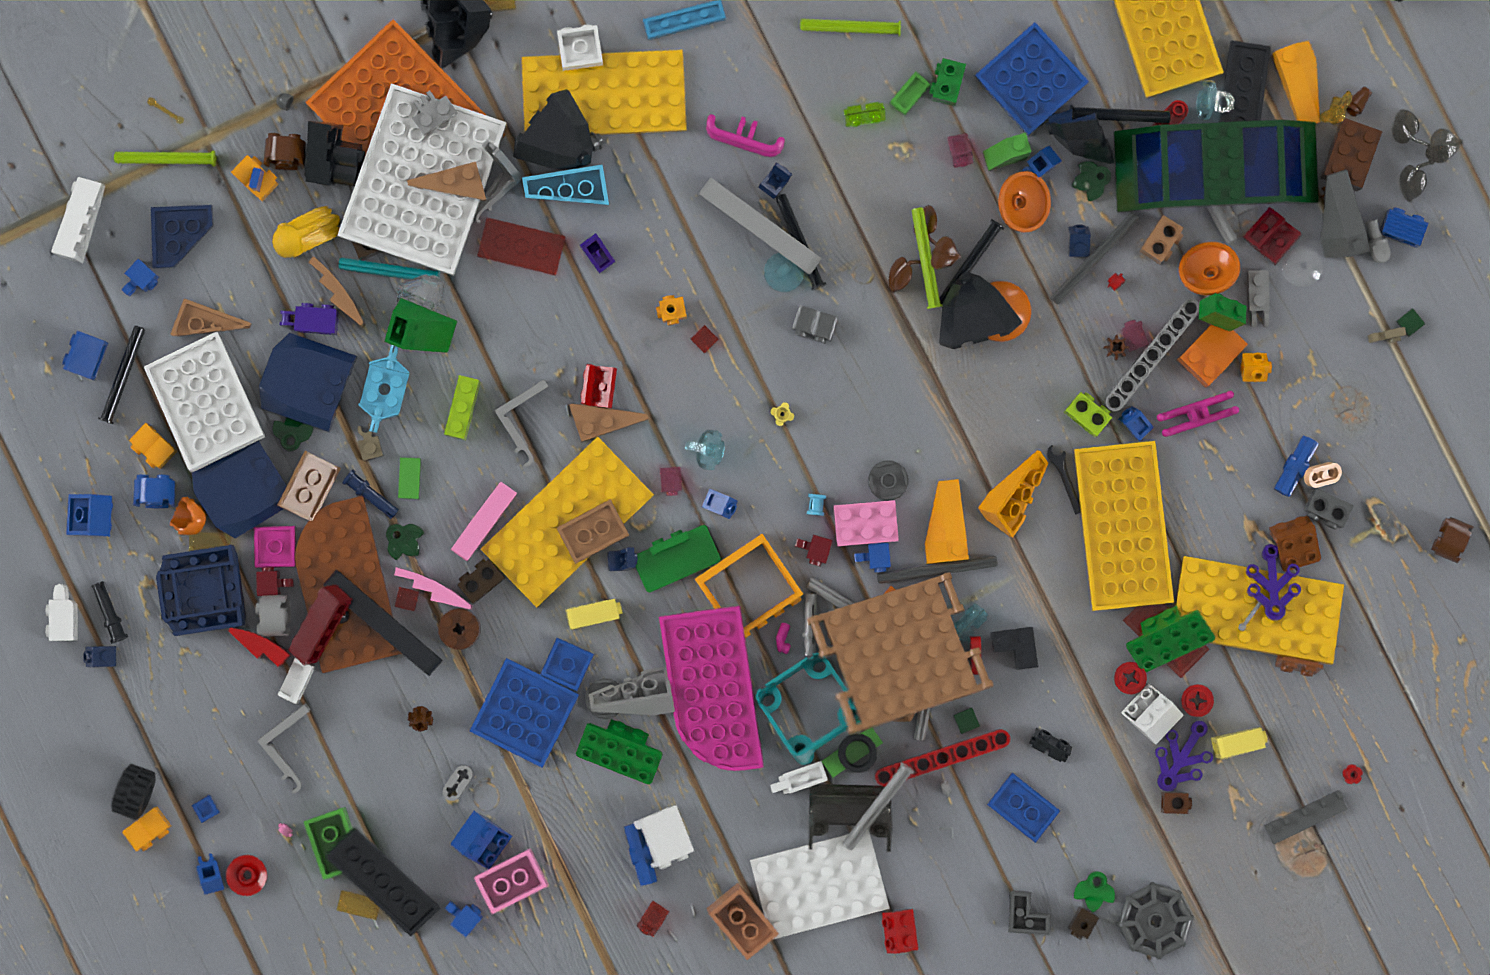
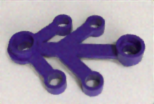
M1268 544L1262 551V557L1267 561L1269 581L1259 573V568L1255 564H1250L1247 567L1246 575L1253 578L1270 593V600L1260 592L1259 585L1255 583L1249 585L1247 594L1250 597H1254L1265 607V614L1269 619L1277 621L1284 617L1286 612L1285 606L1293 597H1297L1300 594L1301 587L1296 583L1291 584L1288 592L1280 600L1278 592L1292 578L1299 574L1300 568L1296 564L1289 565L1286 573L1277 581L1276 559L1279 556L1277 546ZM1268 549H1273L1275 554H1270ZM1253 568L1256 571V573H1250L1249 569ZM1290 568H1294L1296 573H1291ZM1250 588H1255L1257 593H1252ZM1291 588H1296L1298 592L1293 593L1291 591ZM1277 607L1279 612H1273L1272 608Z
M1195 721L1191 724L1190 730L1192 734L1181 752L1177 743V731L1170 729L1165 735V738L1169 741L1174 762L1170 770L1166 761L1167 749L1164 747L1155 749L1154 753L1158 758L1161 770L1157 783L1162 790L1172 791L1180 782L1188 780L1198 781L1202 778V771L1197 768L1192 769L1188 773L1178 775L1177 773L1184 766L1201 762H1212L1213 754L1209 751H1203L1199 755L1188 757L1199 737L1205 736L1208 731L1205 722ZM1198 725L1203 726L1201 733L1196 731ZM1170 732L1175 733V738L1172 740L1168 737ZM1163 749L1165 752L1162 757L1158 756V750ZM1205 753H1208L1210 755V759L1208 761H1205L1203 759V755ZM1194 771L1199 772L1198 778L1192 776ZM1165 778H1171L1170 785L1164 783Z

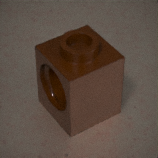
M1161 792L1162 813L1188 814V810L1192 809V798L1189 797L1188 793ZM1176 797H1179L1182 801V805L1178 809L1172 806V801Z

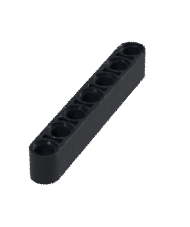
M337 569L324 582L323 586L336 584L352 599L348 608L425 674L430 676L442 663L443 660Z

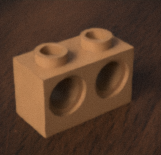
M1163 215L1139 252L1158 264L1162 263L1163 260L1167 262L1173 253L1170 250L1174 243L1178 245L1183 237L1181 233L1183 227ZM1164 228H1171L1173 230V237L1165 236ZM1153 245H1160L1163 250L1162 254L1154 253Z

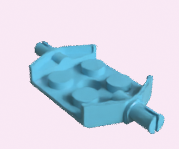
M391 345L387 358L369 362V370L361 401L358 405L371 416L370 432L377 433L379 423L382 420L399 416L410 372L397 361L396 357L399 347ZM383 384L390 386V392L387 395H382L379 392V388Z

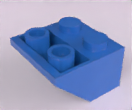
M77 331L71 337V349L69 354L66 353L62 362L64 365L63 369L95 381L108 342Z
M473 811L451 842V845L462 855L490 869L512 838V835L487 817Z

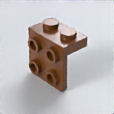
M1300 516L1294 520L1285 523L1281 522L1269 527L1270 535L1277 544L1283 571L1286 572L1291 564H1296L1300 568L1321 560L1316 528L1309 517Z
M1278 655L1275 667L1281 668L1280 670L1283 672L1292 673L1294 670L1308 677H1312L1313 674L1315 675L1320 672L1324 666L1317 662Z

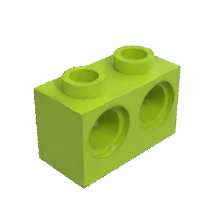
M1080 392L1065 409L1064 413L1095 438L1112 419L1109 415L1111 412L1103 405L1099 407L1093 402L1095 399L1087 392L1084 394ZM1081 401L1086 404L1085 412H1079L1076 409L1077 402ZM1094 414L1101 416L1102 423L1100 425H1095L1092 422Z

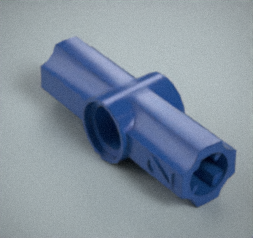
M1304 435L1301 437L1293 454H1290L1285 462L1284 471L1279 477L1274 490L1287 497L1291 496L1299 479L1303 478L1308 469L1309 461L1319 443Z
M634 823L624 826L629 843L630 857L633 866L635 865L640 886L657 882L655 869L651 866L653 857L642 828L636 830Z

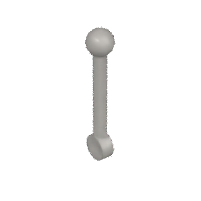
M1259 601L1245 621L1239 624L1238 629L1240 631L1246 630V625L1262 605Z

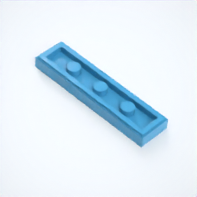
M715 0L643 19L648 40L723 21L726 20L722 1Z

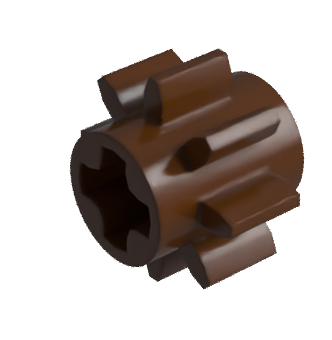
M1115 335L1113 341L1110 338L1106 339L1109 345L1103 347V349H1107L1109 352L1106 357L1112 355L1116 361L1118 360V355L1126 356L1123 352L1129 349V346L1124 344L1126 338L1120 340L1118 335ZM1118 343L1120 345V351L1117 350L1114 352L1112 350L1114 347L1113 344L1116 345Z
M424 706L414 707L413 712L408 713L409 727L419 732L428 730V725H433L434 717H432V711H429Z

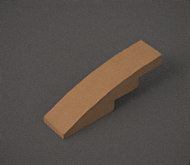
M313 256L309 263L323 274L319 282L334 293L330 301L360 326L364 327L366 324L346 289Z

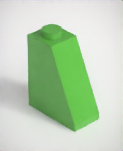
M1026 132L1006 138L983 151L988 171L1027 160L1031 154Z

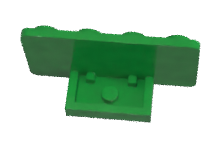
M701 525L688 532L678 530L670 534L672 538L665 541L663 538L653 541L652 547L637 554L636 569L647 592L651 593L720 562L721 557L706 525Z
M1175 606L1141 622L1143 635L1129 641L1126 647L1139 668L1149 672L1214 641L1215 634L1200 611L1195 610L1181 616V611Z
M611 719L607 729L592 723L586 725L576 751V756L650 785L663 753L660 750L645 745L649 736L648 733L625 725L621 721Z

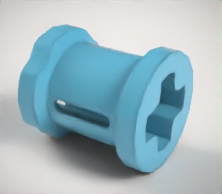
M808 494L810 502L807 514L824 516L823 505L826 495Z

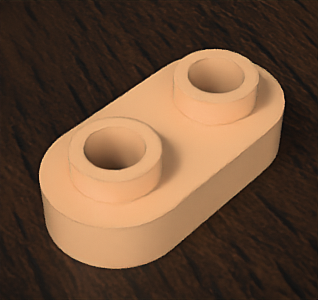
M1333 462L1315 465L1306 470L1304 481L1308 486L1314 488L1336 483L1341 477L1342 470L1339 464Z

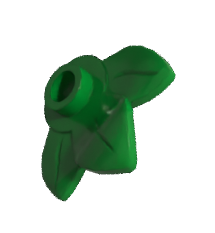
M1094 871L1088 875L1087 880L1077 884L1074 890V898H1085L1089 910L1095 912L1100 908L1103 901L1108 903L1114 902L1115 891L1107 883V878L1102 872ZM1095 878H1100L1099 885H1094L1093 880Z

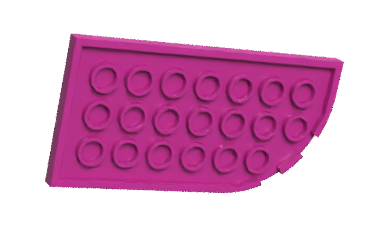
M740 605L659 616L668 680L670 681L675 710L673 712L674 720L682 741L685 742L697 758L719 769L740 771L763 768L764 761Z

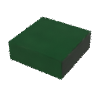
M1413 308L1396 321L1401 328L1405 327L1408 337L1425 325Z
M972 707L953 715L961 734L980 727Z

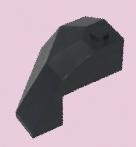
M421 0L422 11L427 13L429 21L425 23L428 38L433 40L432 57L439 67L445 68L474 49L490 27V20L493 16L491 8L484 0Z
M565 89L552 93L546 101L548 103L541 112L538 110L528 122L530 126L524 134L520 132L516 137L513 157L558 169H576L591 164L593 144L586 119L569 90Z
M1073 109L1049 116V123H1046L1049 135L1053 134L1055 139L1073 155L1107 164L1114 163V156L1109 141L1105 137L1102 126L1099 125L1096 113L1075 119Z
M966 272L960 275L952 284L942 305L939 343L941 346L957 349L961 348L962 344L972 341L973 344L987 341L989 336L1000 334V337L1006 336L1020 326L1022 320L994 286L980 275Z

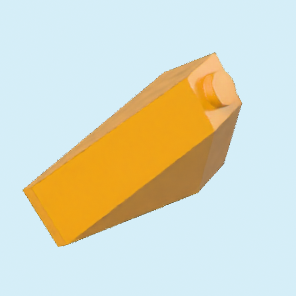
M1310 42L1295 43L1276 50L1271 55V58L1296 120L1320 123L1317 62Z
M1037 450L994 487L978 507L987 521L1009 537L1013 538L1026 518L1024 512L1028 503L1032 504L1034 499L1031 496L1035 486L1040 485L1049 464L1041 451Z
M959 479L938 481L925 539L927 564L969 559Z

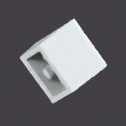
M1149 683L1121 712L1125 718L1155 745L1184 716L1174 703Z

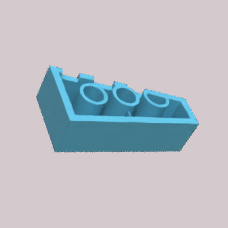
M603 164L522 177L525 198L609 205Z

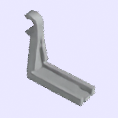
M486 140L482 147L503 172L499 173L485 194L486 201L479 202L474 221L478 224H481L479 216L485 209L492 211L491 206L517 185L523 177L505 154L489 140Z
M545 380L538 382L535 386L494 410L517 445L514 452L518 453L519 450H524L528 455L529 461L524 463L523 467L532 464L533 455L508 416L505 417L504 414L547 388L548 385Z
M307 703L300 706L299 709L257 740L284 773L281 780H285L290 776L297 783V787L292 789V793H297L300 790L302 782L275 745L269 742L311 710Z

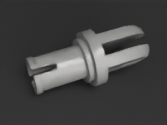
M1377 219L1365 222L1370 238L1368 240L1370 255L1375 262L1385 263L1391 256L1387 237L1381 235Z

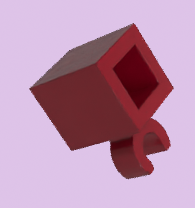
M813 534L811 542L797 538L795 547L808 550L806 559L810 560L809 564L821 567L822 563L826 564L833 540Z
M263 567L262 571L256 572L257 596L281 595L280 587H294V579H280V571H274V567Z

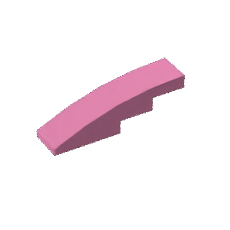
M500 482L453 545L451 551L465 561H468L491 532V529L503 515L517 493Z
M396 567L394 575L413 579L412 588L432 592L431 601L472 610L473 605L439 582L418 573Z

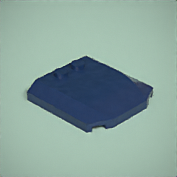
M288 333L272 349L259 384L262 410L330 433L337 407L348 377L352 373L357 356Z
M259 440L192 472L194 494L215 527L235 539L284 509L279 507L278 503L287 485Z
M234 545L163 555L160 571L157 572L156 581L161 617L171 628L174 636L245 626L246 611L238 555Z

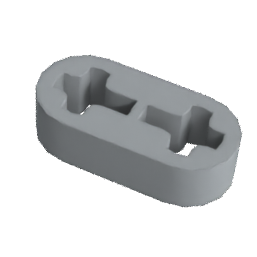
M459 766L444 786L443 795L447 800H457L472 780L473 771L469 766ZM467 769L469 778H463L461 782H458L457 780L460 777L459 770L464 771ZM455 783L458 784L455 790L458 794L456 796H448L449 791L447 788H452Z

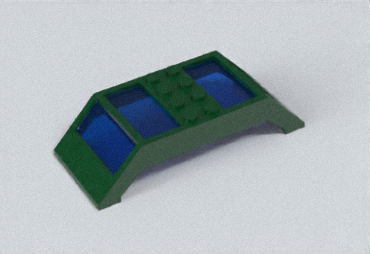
M1263 120L1171 124L1113 131L1117 212L1189 207L1319 203L1316 122Z

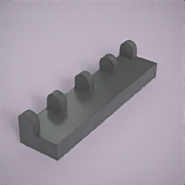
M1337 790L1264 826L1272 843L1276 844L1348 808L1343 800L1342 793Z

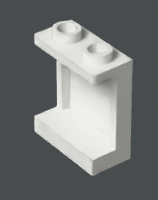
M676 805L634 821L636 830L642 828L653 856L654 863H651L652 868L658 866L660 869L666 868L671 865L670 861L675 859L677 862L688 858V853L694 851Z

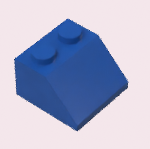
M69 494L66 535L110 537L112 528L111 511L113 508L112 496Z

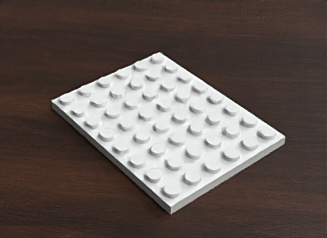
M391 83L337 236L454 276L480 199L465 198L454 194L449 195L428 189H418L408 186L407 180L476 161L484 189L494 160L482 145L486 140H489L499 148L507 122L452 104L458 114L424 136L412 119L420 113L413 101L418 100L420 105H423L424 103L420 96L424 94ZM424 95L426 100L429 101L430 98L427 95Z

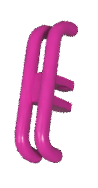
M710 114L707 118V133L716 141L765 157L777 156L784 148V137H779L774 145L753 140L758 125L757 121H753L751 124L750 132L746 138L741 136L743 127L746 124L745 117H741L736 134L717 128L715 126V115Z
M1227 391L1158 414L1157 420L1160 422L1187 414L1189 418L1188 422L1164 429L1162 435L1164 437L1172 436L1237 414L1239 412V407L1237 406L1210 415L1207 408L1208 406L1233 398L1234 392Z

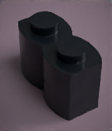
M339 140L334 145L333 183L355 187L362 167L361 163L365 159V151H363L362 144Z

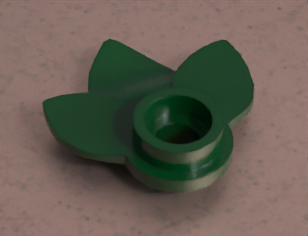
M1084 161L1078 164L1081 174L1075 177L1072 187L1077 190L1087 191V200L1091 202L1104 194L1105 186L1111 181L1112 175L1107 167L1097 166L1091 161ZM1100 172L1105 175L1103 180H1099L1097 177Z
M288 418L285 419L284 423L276 420L273 423V433L280 439L281 446L287 451L297 450L301 442L309 440L314 429L312 426ZM294 438V444L289 445L288 439Z
M400 524L390 525L386 530V538L389 541L387 550L390 556L395 560H398L402 553L408 556H418L420 550L416 540L424 534V531L415 524H407L405 526ZM399 531L400 536L398 538H394L393 532Z

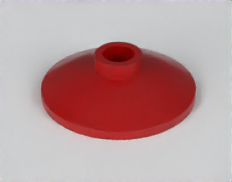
M242 855L235 858L229 864L226 871V881L230 889L236 894L251 896L261 891L265 886L267 870L259 858L252 855ZM246 871L251 873L250 879L245 878L244 873Z

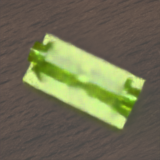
M879 101L865 104L866 110L862 111L861 105L847 106V109H843L846 127H857L862 124H875L886 121L884 104L879 103Z

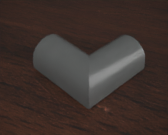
M1012 890L1010 892L1008 932L1050 935L1051 914L1030 913L1031 892Z

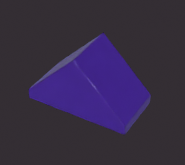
M596 233L580 244L581 250L599 274L616 262Z

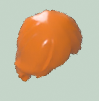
M188 496L182 497L175 508L176 511L170 521V526H173L180 535H195L203 529L207 513L194 499Z

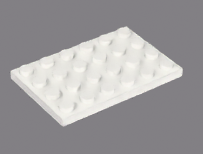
M217 331L144 366L188 470L191 473L265 437Z
M869 829L853 850H849L843 845V841L849 835L846 834L750 860L764 915L779 933L774 939L889 909Z

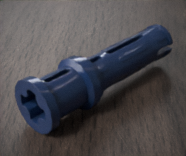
M354 469L351 470L342 484H347L355 491L357 496L362 495L392 519L399 509L370 487L369 481H364L355 474L356 471Z

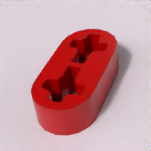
M970 636V650L980 648L981 651V636ZM970 658V668L973 675H979L973 658Z

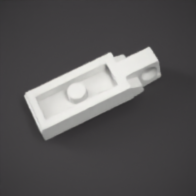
M818 761L784 773L778 777L780 782L771 784L770 788L772 793L783 790L784 794H790L822 783L828 779L822 761Z

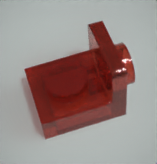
M652 901L638 922L637 927L640 928L643 934L654 937L670 911Z

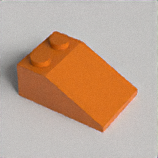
M1211 324L1177 358V361L1206 388L1248 344L1234 330L1229 332Z

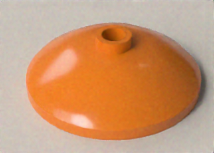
M1021 171L1012 174L1005 180L1000 189L998 198L999 211L1004 222L1017 232H1032L1038 229L1046 221L1051 207L1050 192L1046 183L1033 172Z
M1205 242L1192 247L1184 254L1179 264V275L1183 285L1188 290L1200 295H1213L1226 291L1236 282L1240 274L1238 255L1232 248L1219 242Z
M1006 281L991 282L990 284L1001 293L1022 320V324L1009 335L1000 337V334L989 336V340L997 342L1010 341L1021 335L1027 328L1031 318L1030 301L1025 292L1013 283Z

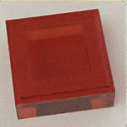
M704 325L690 340L705 354L719 339Z
M399 587L394 607L415 611L420 592Z

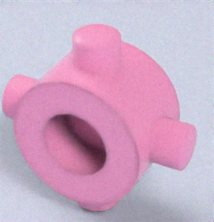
M285 823L278 825L280 827L278 830L285 837L293 836V830Z

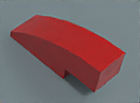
M230 628L228 630L257 659H261L266 655L277 667H281L292 656L282 646L262 635L237 628Z

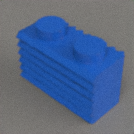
M1394 207L1393 210L1389 209L1386 212L1380 231L1383 236L1417 248L1422 243L1428 222H1425L1422 216L1413 214L1411 217L1406 215L1404 210Z

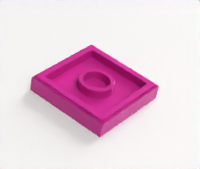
M295 526L254 527L255 568L296 567Z

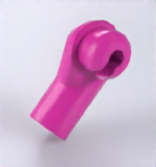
M781 623L776 635L777 651L788 654L791 647L789 643H785L791 627L787 623Z

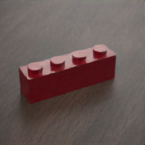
M336 584L324 586L319 590L317 599L310 606L307 617L302 621L297 635L292 639V644L288 650L303 665L318 662L352 601Z

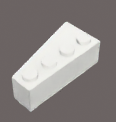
M78 177L77 181L73 182L72 195L66 205V211L51 250L53 254L83 264L105 190V186L102 183Z

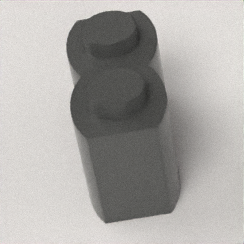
M799 305L792 330L795 331V335L804 338L810 335L815 337L814 341L826 344V341L831 342L838 317Z

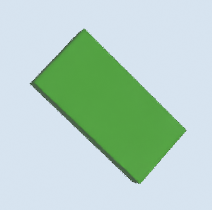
M915 71L893 97L890 104L905 116L931 86V83Z
M400 457L398 498L419 499L421 458Z

